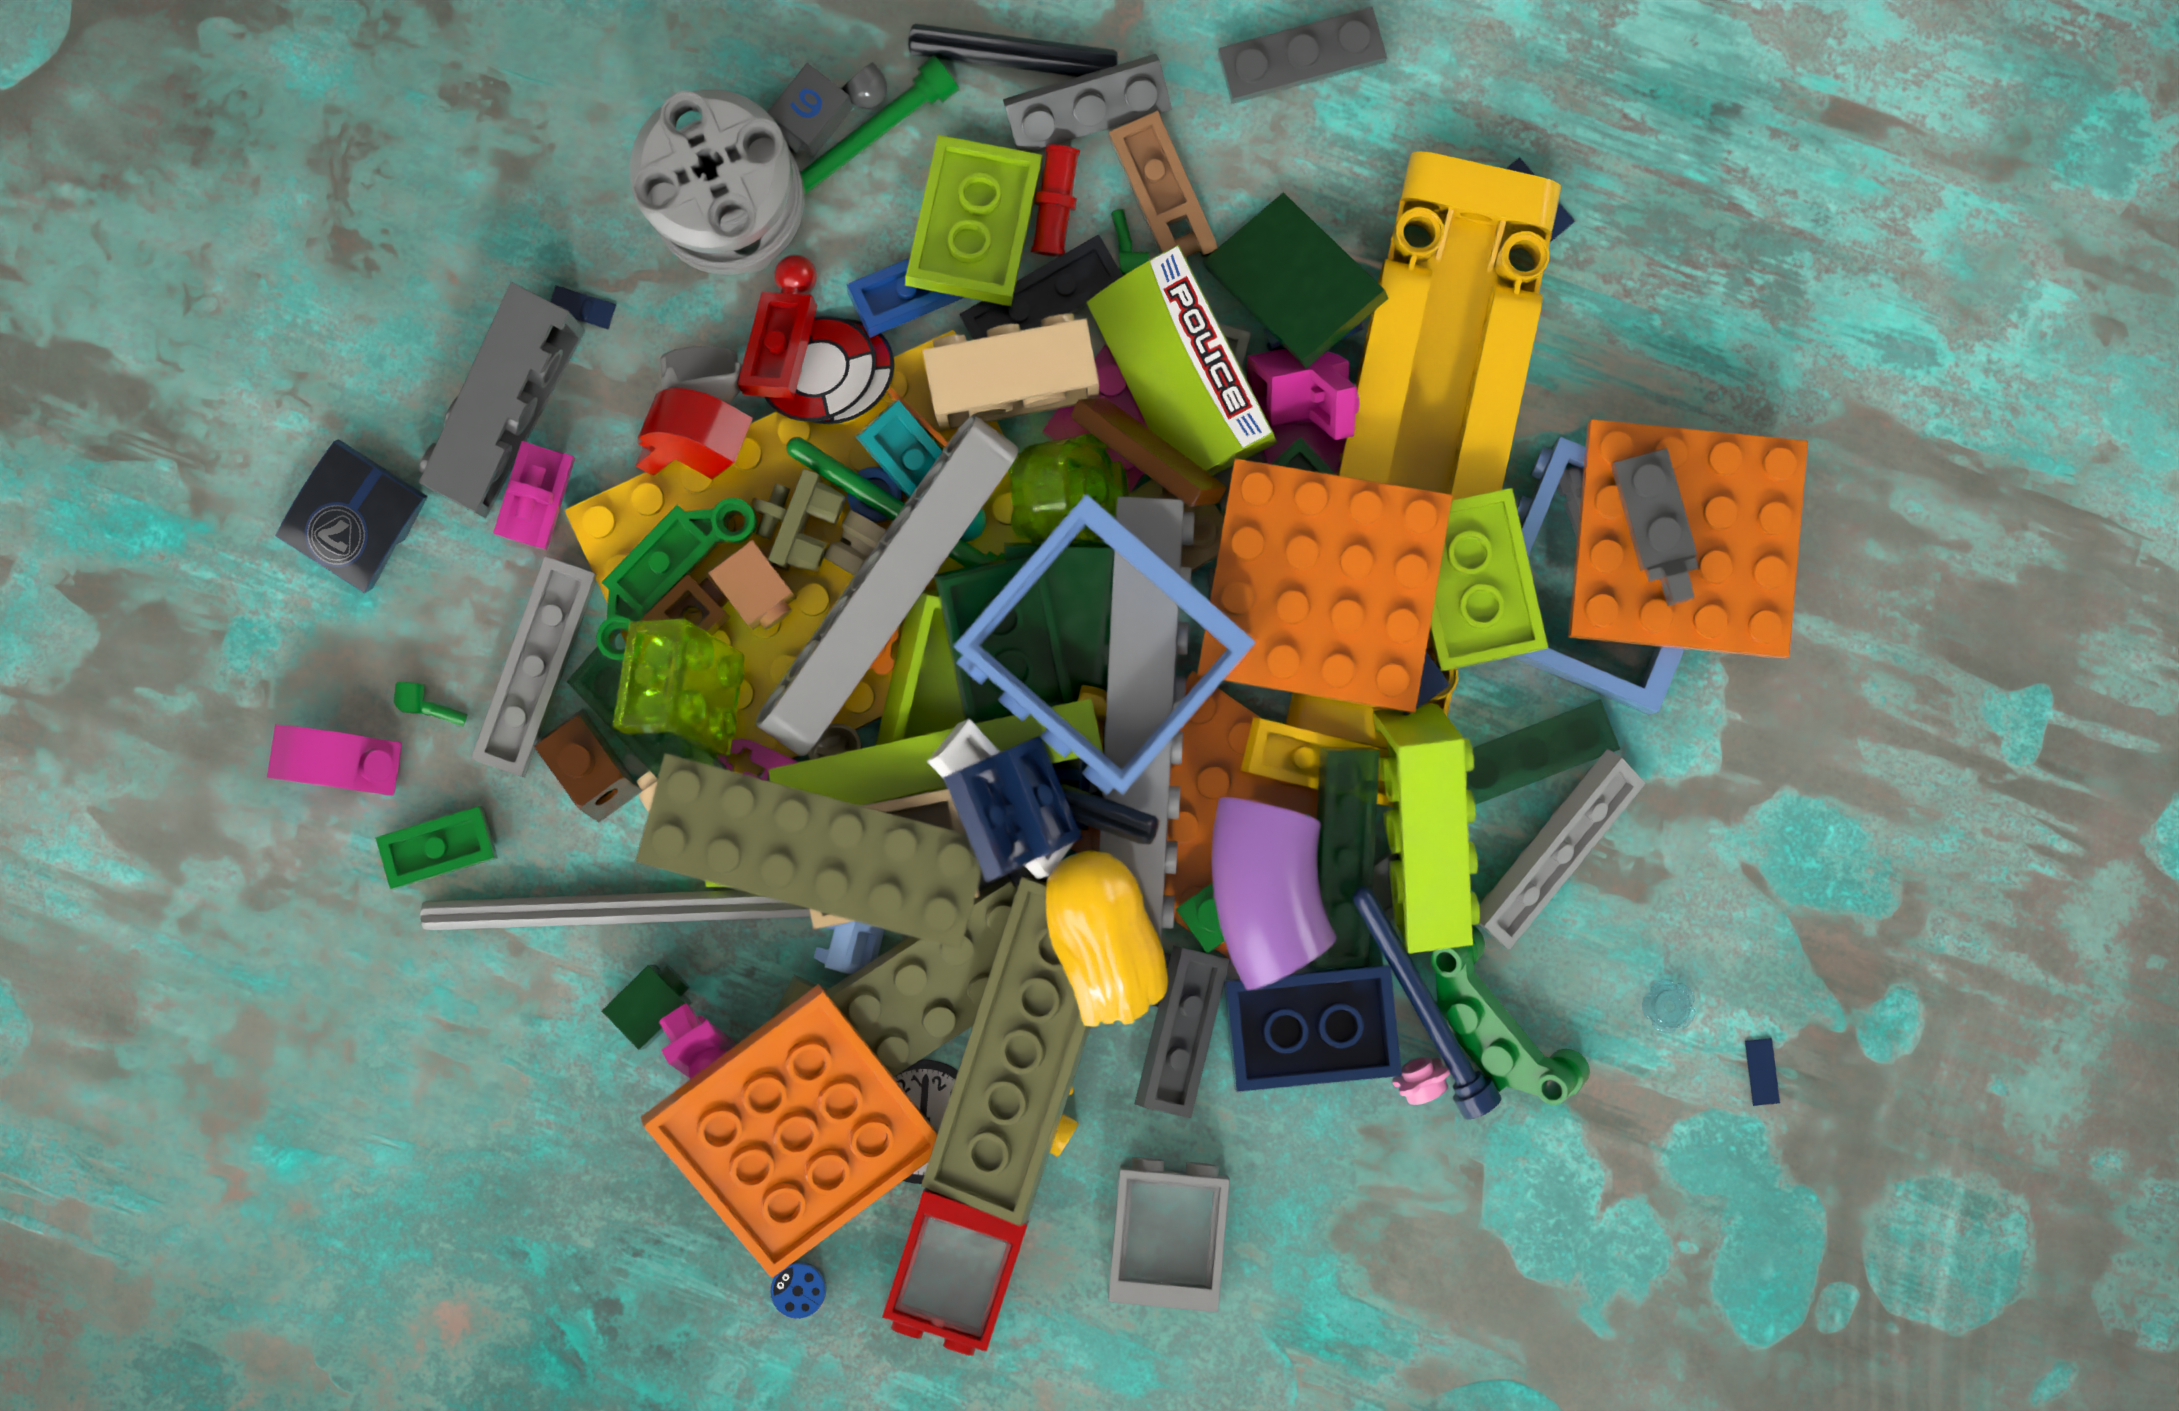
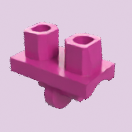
M521 441L493 534L548 550L576 458L572 455Z
M688 1004L682 1005L659 1021L671 1042L661 1052L668 1064L690 1079L736 1046L733 1039L702 1015L696 1016L692 1007Z

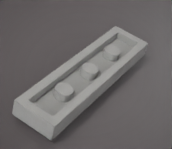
M544 556L471 759L525 778L535 752L534 745L538 742L594 590L597 574Z
M1609 749L1604 752L1595 765L1587 771L1584 778L1564 803L1554 811L1550 820L1533 841L1519 854L1515 863L1493 890L1484 897L1479 906V925L1508 950L1519 940L1646 784L1622 757Z

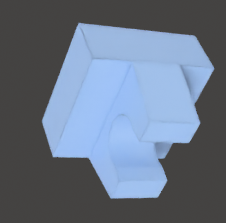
M857 921L825 927L834 930L830 948L816 947L814 954L815 959L825 964L824 967L853 974L878 958L885 929Z

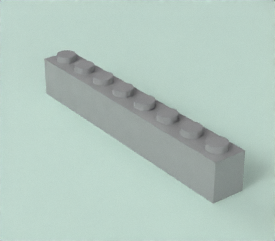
M1117 496L1116 520L1191 585L1192 567H1181L1182 545H1193L1195 513L1184 512L1185 503L1180 499ZM1115 551L1104 754L1119 768L1123 769L1185 698L1186 677L1176 676L1177 654L1187 655L1189 622H1179V606ZM1178 731L1123 795L1116 788H1113L1108 794L1102 791L1103 798L1154 815L1159 820L1156 838L1152 844L1141 845L1100 830L1099 852L1111 854L1122 862L1135 877L1143 896V904L1160 941L1163 935V928H1173L1175 896L1165 895L1166 873L1176 874L1178 841H1168L1167 838L1168 819H1179L1181 786H1170L1171 764H1182L1183 732Z

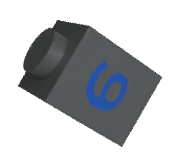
M806 63L767 113L778 125L791 152L796 154L802 148L814 157L853 107L847 93L810 64Z

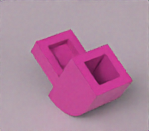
M1287 349L1247 356V382L1270 426L1310 418L1334 440L1354 436L1355 414L1359 411L1360 402L1356 386L1348 380L1349 361L1331 352H1325L1313 364L1305 368Z
M275 724L267 778L394 796L402 742Z

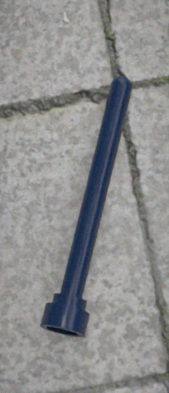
M1366 886L1357 888L1353 893V902L1454 1078L1453 1089L1455 1094L1453 1100L1464 1119L1471 1120L1487 1114L1502 1099L1492 1079L1484 1077L1481 1071H1474L1374 892Z

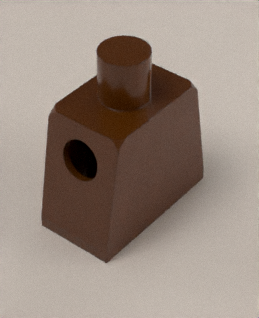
M583 708L539 739L534 745L538 754L579 810L598 823L642 792L633 776ZM612 790L608 795L598 800L602 795Z

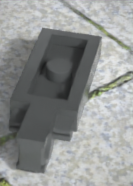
M1668 449L1614 462L1611 465L1640 571L1645 570L1649 582L1660 579L1667 606L1693 599L1694 593L1688 571L1698 568L1695 557L1697 551Z

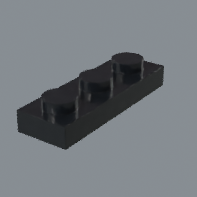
M1098 234L1019 279L1016 282L1011 306L981 301L959 315L973 340L987 338V330L1002 325L1019 324L1020 331L1042 327L1041 320L1059 314H1074L1088 306L1087 301L1123 277Z

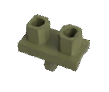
M803 469L788 510L783 507L790 489L779 484L774 485L768 502L753 498L750 506L755 512L763 515L756 532L757 535L771 540L777 522H782L768 561L772 562L773 566L789 571L791 565L799 569L818 572L828 544L807 536L803 532L810 515L836 525L844 508L846 497L829 485L823 484L819 474Z

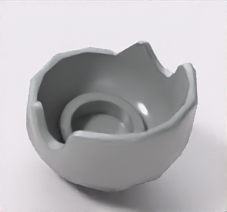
M693 346L672 350L663 354L660 358L663 390L669 388L692 389L712 395L728 404H731L741 391L737 383L742 365L738 363L737 354L732 349L714 346Z

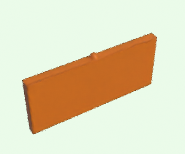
M890 387L887 390L888 396L893 401L899 400L929 436L944 449L948 442Z

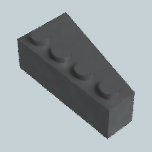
M510 282L464 385L446 413L445 426L437 443L429 446L420 462L419 471L423 473L419 480L420 484L484 518L487 517L514 466L521 441L527 442L586 331L569 311Z

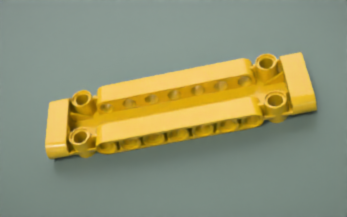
M1424 151L1410 153L1396 222L1390 236L1388 258L1384 259L1378 283L1386 291L1388 300L1370 315L1355 384L1360 406L1358 413L1355 414L1354 436L1346 439L1343 454H1340L1339 461L1341 465L1337 470V476L1453 495L1452 501L1502 490L1542 307L1543 294H1539L1543 272L1549 262V244L1562 185L1547 178ZM1410 225L1423 227L1430 236V245L1423 248L1411 246L1404 237V228ZM1515 248L1528 251L1534 260L1533 270L1522 272L1515 269L1510 263L1509 251ZM1429 632L1426 652L1437 665ZM1458 669L1443 672L1449 686L1425 703H1437L1446 716H1448L1452 693L1458 683ZM1292 692L1285 725L1388 750L1387 740L1381 731H1375L1373 711L1385 710L1386 708Z

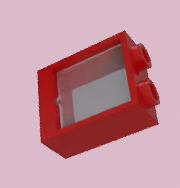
M925 1188L882 1318L893 1321L891 1330L912 1338L922 1339L924 1332L945 1338L942 1346L960 1354L974 1356L976 1349L987 1352L1029 1220L1019 1226Z

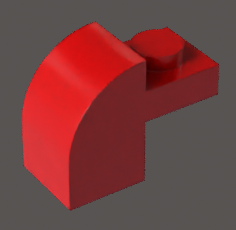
M669 388L659 391L654 397L638 435L637 444L643 448L635 466L654 476L676 459L713 480L735 463L753 418L728 403L700 391L686 388Z

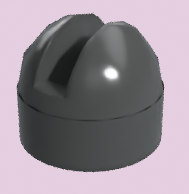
M871 62L841 89L849 95L854 105L870 109L880 105L887 93V82L883 73L874 62Z

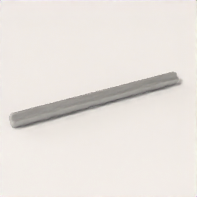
M741 890L425 901L422 903L420 912L422 928L425 930L811 917L810 909Z

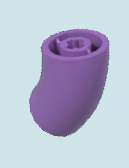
M1220 797L1218 799L1212 836L1211 868L1214 900L1220 929L1235 969L1247 990L1257 989L1281 979L1308 964L1324 953L1337 939L1328 920L1318 883L1317 844L1321 822L1297 812L1263 803Z

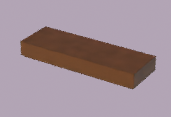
M1107 398L1079 399L1070 415L1073 417L1072 420L1188 506L1219 503L1227 486Z

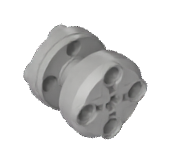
M719 89L675 92L648 118L635 140L630 159V181L634 199L667 247L688 265L701 271L719 275H733L745 272L754 273L766 268L792 241L800 226L805 206L802 175L778 125L757 103L740 94ZM696 111L703 115L702 119L694 121L680 130H676L677 121L684 113ZM761 238L760 246L752 254L741 255L735 252V250L746 247Z

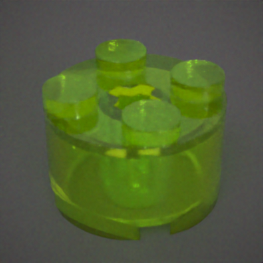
M1084 434L1031 444L1021 453H1018L1008 469L1011 478V498L1014 509L1011 515V525L1018 538L1029 539L1032 543H1044L1086 494L1116 520L1117 496L1129 497V488L1126 472L1121 461L1112 462L1105 448L1110 447L1093 434ZM1086 525L1071 541L1074 544L1105 542Z

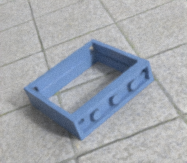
M1560 437L1551 449L1542 447L1530 476L1538 479L1531 498L1522 495L1516 506L1527 556H1529L1567 462L1582 469L1584 468L1585 447L1563 437ZM1655 646L1639 686L1550 648L1512 658L1645 714L1652 715L1659 712L1685 649Z
M1086 494L954 647L963 654L957 661V664L968 672L972 678L982 685L989 677L1005 691L998 700L1022 721L1031 714L1047 728L1040 737L1064 758L1073 751L1088 764V767L1082 773L1093 784L1097 785L1106 794L1113 788H1116L1123 795L1256 642ZM1085 525L1227 648L1123 769L1119 768L981 647L982 643Z

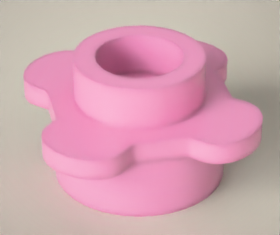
M1421 1057L1405 1064L1401 1068L1402 1076L1394 1077L1392 1083L1394 1087H1400L1398 1089L1400 1095L1405 1096L1409 1104L1418 1105L1438 1098L1448 1089L1445 1079L1449 1076L1450 1072L1447 1067H1442L1443 1063L1440 1058L1430 1059L1429 1057Z

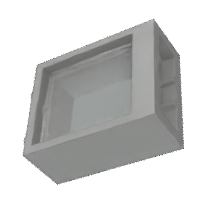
M1132 1157L1131 1167L1120 1166L1108 1302L1218 1312L1230 1184L1229 1177L1227 1175H1218L1219 1165L1186 1162V1172L1164 1170L1165 1160Z

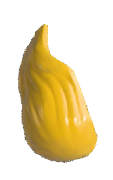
M1085 851L1061 860L1048 876L1046 883L1047 925L1053 948L1076 995L1083 1024L1086 1026H1098L1101 1020L1105 1024H1113L1115 1020H1120L1124 1024L1133 1023L1148 1012L1149 1005H1155L1165 996L1168 987V975L1163 948L1159 936L1147 915L1143 904V896L1137 881L1122 862L1106 852Z

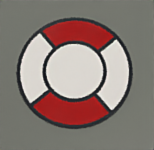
M832 316L815 317L794 399L764 397L765 400L781 415L798 421H822L844 413L863 397L873 380L876 368V355L871 340L860 327L848 320Z

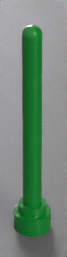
M935 56L917 68L919 74L912 79L913 86L800 172L804 183L805 195L928 101L932 105L937 100L943 103L960 90L949 72Z
M794 437L788 441L786 450L792 458L891 521H894L904 507V502L803 438ZM959 539L948 557L964 567L1004 559V553L1001 552L999 556L991 551L984 554L967 542Z

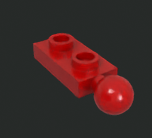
M801 255L786 256L777 264L774 280L780 293L761 292L737 383L743 395L794 399L817 310V304L813 296L807 295L816 284V269L808 258Z

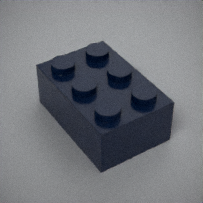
M1379 965L1289 974L1270 984L1247 990L1244 987L1241 979L1224 981L1234 1089L1237 1092L1402 1076L1391 966Z

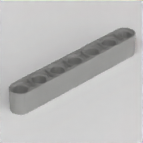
M976 415L970 416L960 426L770 695L757 716L755 722L757 727L799 756L809 752L1011 467L1018 454V446Z

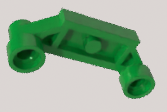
M727 498L720 501L715 508L685 512L677 504L601 582L609 589L607 619L599 626L596 634L599 650L605 656L615 661H627L635 657L643 644V622L641 619L687 574H690L718 544L727 542L732 544L742 543L753 535L757 526V518L751 506L742 499ZM736 515L744 516V526L739 531H729V520ZM621 632H629L631 638L629 645L624 649L618 650L615 646L617 635Z
M1472 925L1473 945L1435 950L1431 955V965L1436 974L1437 1000L1435 1002L1458 1043L1485 1076L1492 1079L1499 1092L1505 1087H1510L1537 1095L1543 1102L1549 1105H1559L1567 1097L1577 1094L1585 1085L1590 1075L1588 1062L1579 1052L1572 1049L1557 1050L1550 1058L1543 1055L1476 974L1474 964L1482 957L1485 951V940L1481 932Z

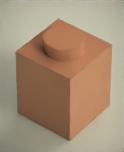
M753 540L709 572V575L746 624L753 630L761 624L766 630L770 629L792 611L788 604L796 596Z

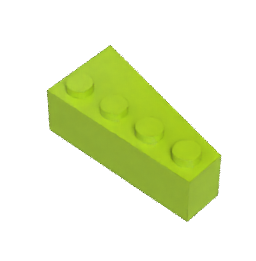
M1437 703L1422 705L1416 709L1415 713L1403 715L1400 711L1392 709L1373 711L1375 731H1381L1387 740L1388 756L1378 757L1380 780H1384L1387 798L1390 802H1393L1394 809L1383 812L1385 833L1387 834L1391 852L1393 854L1398 853L1399 860L1389 862L1395 931L1408 954L1473 945L1472 925L1479 924L1480 911L1475 892H1471L1470 874H1476L1478 870L1475 845L1472 841H1469L1468 823H1474L1476 818L1474 797L1471 790L1466 788V772L1472 771L1474 766L1471 742L1460 734Z

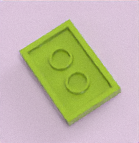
M937 135L907 267L905 286L1011 306L1041 170L1042 155Z
M1512 488L1457 499L1451 502L1429 630L1437 667L1441 672L1542 651L1548 648Z

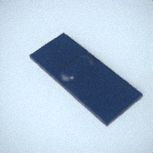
M557 285L550 301L569 311L576 320L604 329H609L617 305Z
M1772 1038L1745 1041L1753 1106L1780 1103Z

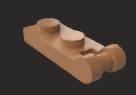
M1153 112L1110 131L1109 139L1153 235L1159 253L1161 254L1177 245L1180 246L1185 258L1198 252L1204 256L1217 249L1215 238L1159 112ZM1186 218L1191 232L1174 239L1168 226Z

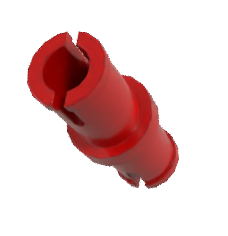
M1052 144L1046 146L1047 155L1041 191L1035 192L1034 204L1039 206L1031 252L1044 256L1060 257L1065 254L1064 248L1070 211L1076 210L1077 198L1073 197L1072 194L1080 150L1069 146Z

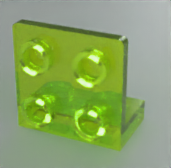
M686 619L630 622L613 728L625 734L672 732L717 757H728L731 751L732 738L737 727L736 712L740 685L745 675L744 654Z

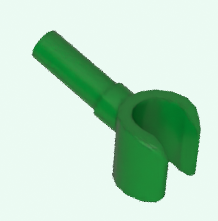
M1123 209L1113 211L1111 215L1119 243V270L1124 276L1149 261V252H1132V240L1125 212Z
M397 682L395 684L394 704L401 712L431 715L464 727L468 714L434 702L424 701L425 684Z

